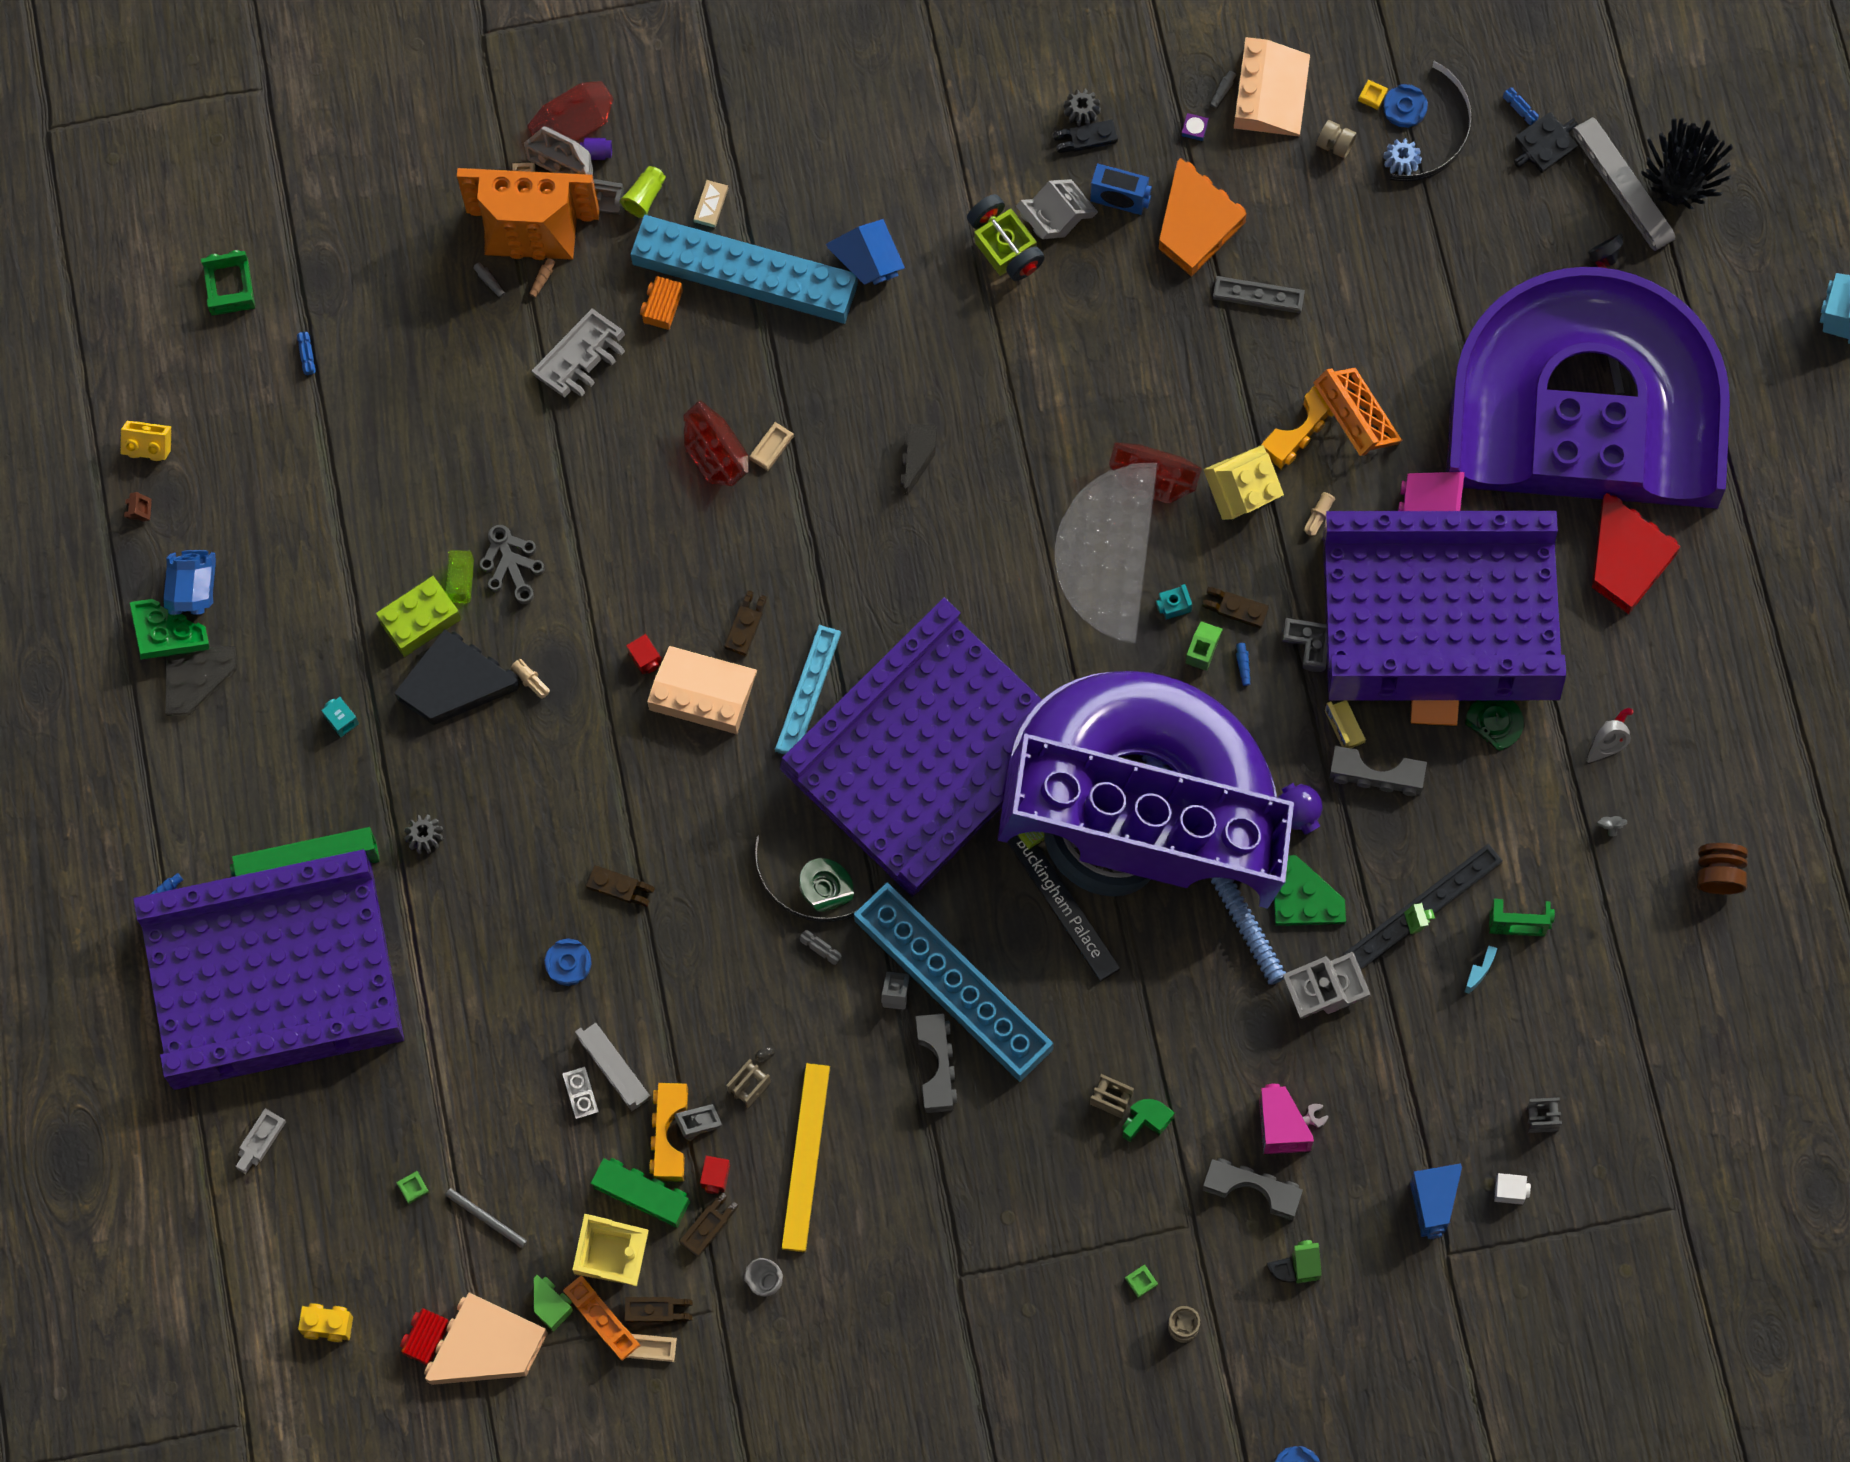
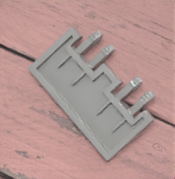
M591 309L532 370V373L564 398L571 390L582 397L585 391L575 381L580 379L590 387H592L594 381L580 369L582 368L589 373L601 359L613 365L616 362L614 357L605 350L609 347L617 354L622 355L625 350L611 337L620 341L625 336V333L607 318Z

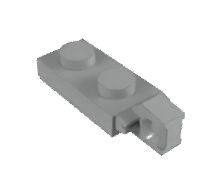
M266 1108L264 1109L240 1146L238 1155L241 1159L236 1165L239 1171L246 1174L252 1164L257 1166L259 1161L261 1162L285 1125L286 1121Z

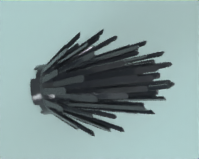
M1673 118L1671 120L1672 130L1668 133V142L1663 133L1659 134L1663 162L1650 137L1647 139L1660 169L1658 170L1651 159L1647 157L1646 164L1651 170L1646 169L1647 173L1641 170V174L1658 186V188H1650L1652 191L1660 193L1661 198H1657L1659 201H1666L1678 207V204H1684L1688 209H1694L1690 205L1693 202L1705 204L1706 202L1700 199L1721 196L1723 192H1715L1716 189L1709 188L1721 185L1722 182L1729 180L1731 176H1726L1708 184L1707 181L1731 166V163L1728 162L1713 171L1718 165L1717 163L1733 149V145L1730 144L1718 155L1725 145V140H1723L1708 160L1712 151L1719 143V138L1714 134L1713 129H1711L1709 135L1707 134L1711 122L1706 120L1701 131V128L1697 127L1696 123L1687 125V122L1683 124L1684 118L1679 119L1677 128V118Z

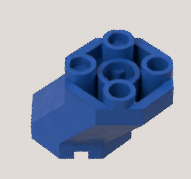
M206 550L181 551L182 556L176 557V553H171L166 558L164 608L168 609V614L173 615L181 614L182 611H191V614L205 613V608H209L213 604L215 553L211 552L208 555Z

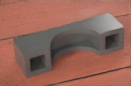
M1335 746L1329 779H1334V782L1339 784L1351 782L1357 783V786L1362 788L1373 786L1379 787L1380 790L1385 792L1396 790L1402 791L1407 796H1416V794L1421 795L1427 762L1404 758L1396 768L1380 772L1367 767L1361 760L1357 749Z
M944 1014L916 1016L918 1045L930 1049L936 1055L939 1062L936 1075L929 1082L922 1085L925 1113L953 1111V1104L957 1103L956 1089H951V1081L955 1080L954 1066H949L948 1058L953 1057L952 1043L947 1044L946 1035L951 1034L949 1020L945 1021Z
M1218 1158L1217 1161L1212 1159L1202 1191L1226 1198L1230 1192L1237 1188L1251 1187L1257 1189L1266 1197L1271 1214L1293 1221L1303 1189H1300L1298 1184L1290 1181L1285 1183L1276 1181L1277 1178L1270 1174L1264 1173L1262 1176L1255 1174L1253 1169L1246 1166H1240V1168L1231 1166V1162L1225 1159Z

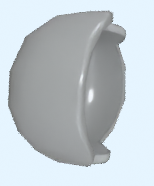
M759 1258L753 1260L746 1267L744 1279L753 1293L768 1297L775 1294L782 1286L783 1274L776 1263L768 1259Z

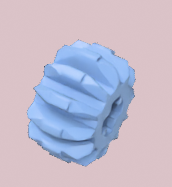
M1406 138L1403 140V143L1396 139L1394 145L1389 144L1387 151L1384 152L1385 167H1391V174L1397 171L1398 175H1402L1403 172L1406 175H1411V170L1416 172L1418 164L1421 163L1422 158L1419 156L1420 148H1415L1414 142L1407 144Z

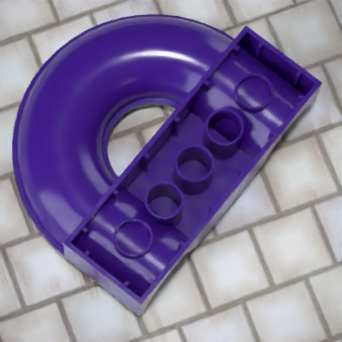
M1601 267L1566 268L1533 277L1515 286L1497 299L1479 318L1465 342L1459 359L1455 386L1450 402L1446 472H1465L1463 488L1593 499H1603L1604 495L1608 493L1611 496L1618 497L1621 501L1718 509L1726 490L1730 407L1729 383L1722 355L1714 338L1699 317L1682 300L1650 280L1620 270ZM1581 353H1600L1614 358L1626 367L1635 381L1637 397L1547 390V384L1554 369L1565 359Z
M1139 671L1105 672L1082 677L1059 687L1038 703L1027 716L1012 747L998 841L1007 843L1013 836L1026 832L1051 833L1071 841L1080 851L1079 861L1184 888H1188L1192 883L1206 878L1233 879L1252 887L1260 896L1259 907L1268 908L1286 879L1294 802L1277 798L1273 778L1257 743L1236 716L1210 695L1185 682L1164 675ZM1131 754L1151 756L1166 763L1174 771L1119 757Z

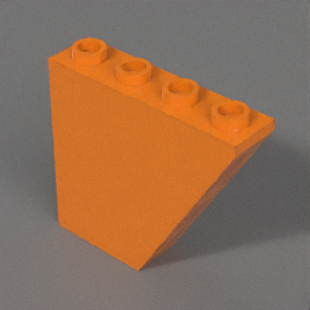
M1180 158L1176 165L1159 239V249L1192 277L1246 223L1247 213L1240 204L1232 202L1225 191L1222 189L1218 190L1213 186L1212 181L1207 176H1201L1193 164L1188 161L1185 162Z

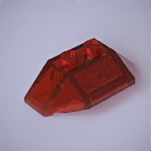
M602 81L583 82L543 105L527 125V128L534 135L545 126L574 141H578L606 124L614 99Z
M698 401L684 414L685 448L707 482L734 486L748 473V454L725 419L705 403Z
M1115 443L1109 462L1110 468L1114 471L1126 491L1165 503H1171L1196 491L1202 471L1201 467L1184 457L1139 444Z

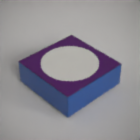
M1187 113L1182 136L1203 141L1209 118Z

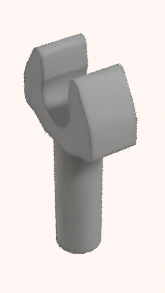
M1312 1104L1308 1106L1307 1115L1303 1117L1307 1125H1315L1317 1128L1324 1126L1328 1116L1320 1119L1314 1117V1113L1323 1109V1105Z

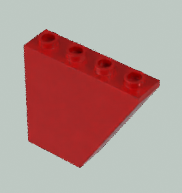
M1606 493L1601 503L1592 588L1627 614H1630L1675 558L1681 546L1678 545L1675 538L1660 532V529L1654 523H1648L1642 519L1636 510L1624 506L1618 497Z

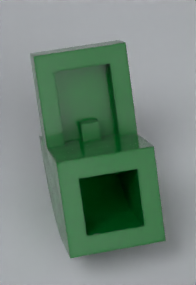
M1140 1100L1130 1107V1113L1135 1117L1132 1118L1130 1116L1122 1126L1125 1129L1123 1137L1131 1142L1144 1124L1160 1136L1174 1119L1175 1112L1158 1100Z

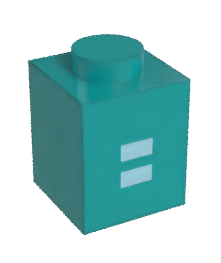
M341 697L336 700L332 699L324 705L322 713L340 737L359 725L356 716Z

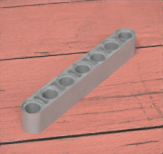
M1592 117L1574 127L1573 134L1575 139L1649 246L1656 251L1674 241L1675 234L1598 121Z

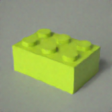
M434 576L376 613L380 624L404 657L441 634L444 629L447 630L461 620L458 609Z

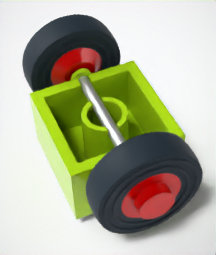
M993 194L979 201L967 214V220L973 228L978 229L974 232L975 244L1000 276L1007 272L1012 280L1019 281L1034 273L1044 262L1045 256L1037 247V241L1012 209L1001 214L1005 204L997 194Z

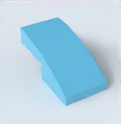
M1488 946L1482 967L1472 966L1465 989L1466 993L1473 991L1486 976L1494 960L1497 948Z

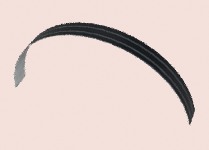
M1433 61L1432 67L1451 79L1462 93L1469 112L1470 130L1471 109L1463 86L1448 69ZM1467 137L1455 156L1442 166L1417 175L1391 174L1390 180L1416 181L1441 172L1459 156L1467 141Z
M757 837V842H756V862H757V846H758L759 837ZM761 878L766 891L772 899L783 909L797 917L816 922H835L854 917L855 912L834 918H816L799 914L780 903L770 893Z

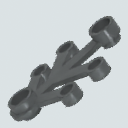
M496 525L488 533L491 545L485 558L480 561V567L483 572H491L494 569L493 560L500 548L503 556L494 576L488 582L489 589L492 592H499L502 589V579L508 568L516 585L515 596L517 601L521 604H528L533 600L534 593L532 588L524 583L517 564L531 569L534 575L544 573V564L540 560L534 561L511 552L509 545L521 548L525 555L531 556L536 553V545L531 540L525 541L512 536L506 526ZM498 534L504 535L501 540L496 539V536ZM532 545L533 549L531 551H527L525 549L526 546ZM486 562H490L491 566L485 568L483 567V564ZM534 566H542L540 570H534ZM493 582H499V586L496 588L491 585ZM523 593L529 594L526 599L521 598V595Z

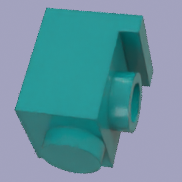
M1185 584L1181 585V587L1159 593V598L1156 600L1157 609L1160 614H1164L1165 620L1192 612L1193 604ZM1173 599H1177V600H1178L1176 603H1171V602H1170V600H1173Z

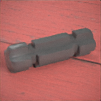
M805 930L799 938L800 942L806 946L809 945L810 949L823 958L827 957L829 962L836 965L842 957L841 953L835 949L832 950L830 945L817 936L814 937V934L808 930Z

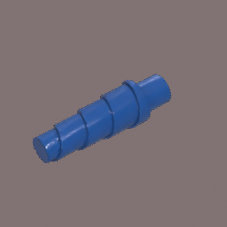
M1245 643L1236 644V659L1238 661L1242 685L1248 686L1250 685L1249 653L1246 651Z
M177 873L172 878L166 879L150 894L176 889L177 885L183 881V878Z

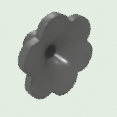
M1619 816L1603 817L1597 822L1598 826L1608 829V836H1616L1617 829L1623 828L1627 824V820Z

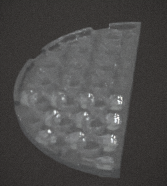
M1157 463L1131 464L1114 471L1111 470L1090 482L1073 499L1065 516H1063L1055 543V564L1058 579L1073 609L1085 622L1099 632L1111 638L1135 644Z

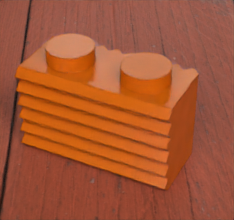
M656 276L654 283L650 282L647 290V295H649L647 303L643 302L640 310L644 323L670 330L683 293L682 283L668 280L667 278L664 279L663 277L660 278L659 276Z

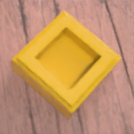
M1368 80L1358 101L1378 110L1388 92V88Z

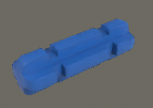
M1513 88L1507 89L1504 92L1503 98L1508 103L1511 102V106L1521 117H1525L1524 120L1529 125L1534 124L1538 120L1539 115L1534 110H1530L1531 107L1520 95H1516L1517 92Z
M300 332L297 334L303 372L305 375L314 374L316 370L310 336L308 332Z

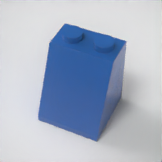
M883 219L859 226L826 244L828 249L863 284L873 282L874 285H877L885 280L889 281L899 276L897 272L905 268Z
M1461 1163L1415 1171L1413 1173L1410 1185L1421 1237L1428 1236V1239L1442 1237V1233L1446 1232L1462 1170Z

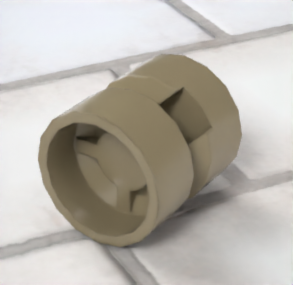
M1328 120L1319 135L1316 146L1327 151L1332 149L1333 154L1345 159L1354 144L1357 133L1348 128L1341 129L1339 124Z
M1189 1306L1176 1308L1169 1318L1168 1331L1170 1336L1180 1343L1192 1341L1197 1336L1200 1327L1198 1313Z

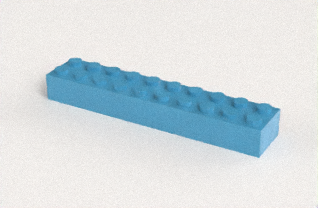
M648 215L643 217L631 251L633 265L844 324L858 286V278L852 272Z
M888 882L854 913L855 922L1019 1082L1053 1051V1042Z

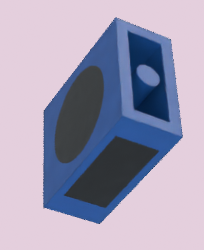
M1097 163L1091 182L1090 202L1142 215L1143 209H1148L1151 199L1152 186H1148L1149 177Z

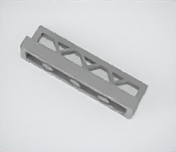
M594 1023L584 1031L582 1028L575 1031L578 1040L631 1111H634L651 1098L597 1023Z

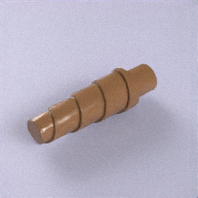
M547 258L545 264L541 266L529 292L532 297L536 298L552 274V268L555 264L554 260Z

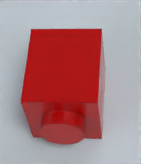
M646 634L626 645L628 654L642 675L646 672L651 673L655 671L659 664L662 663L659 653Z
M706 1156L700 1181L701 1188H704L705 1192L710 1194L725 1192L730 1161Z

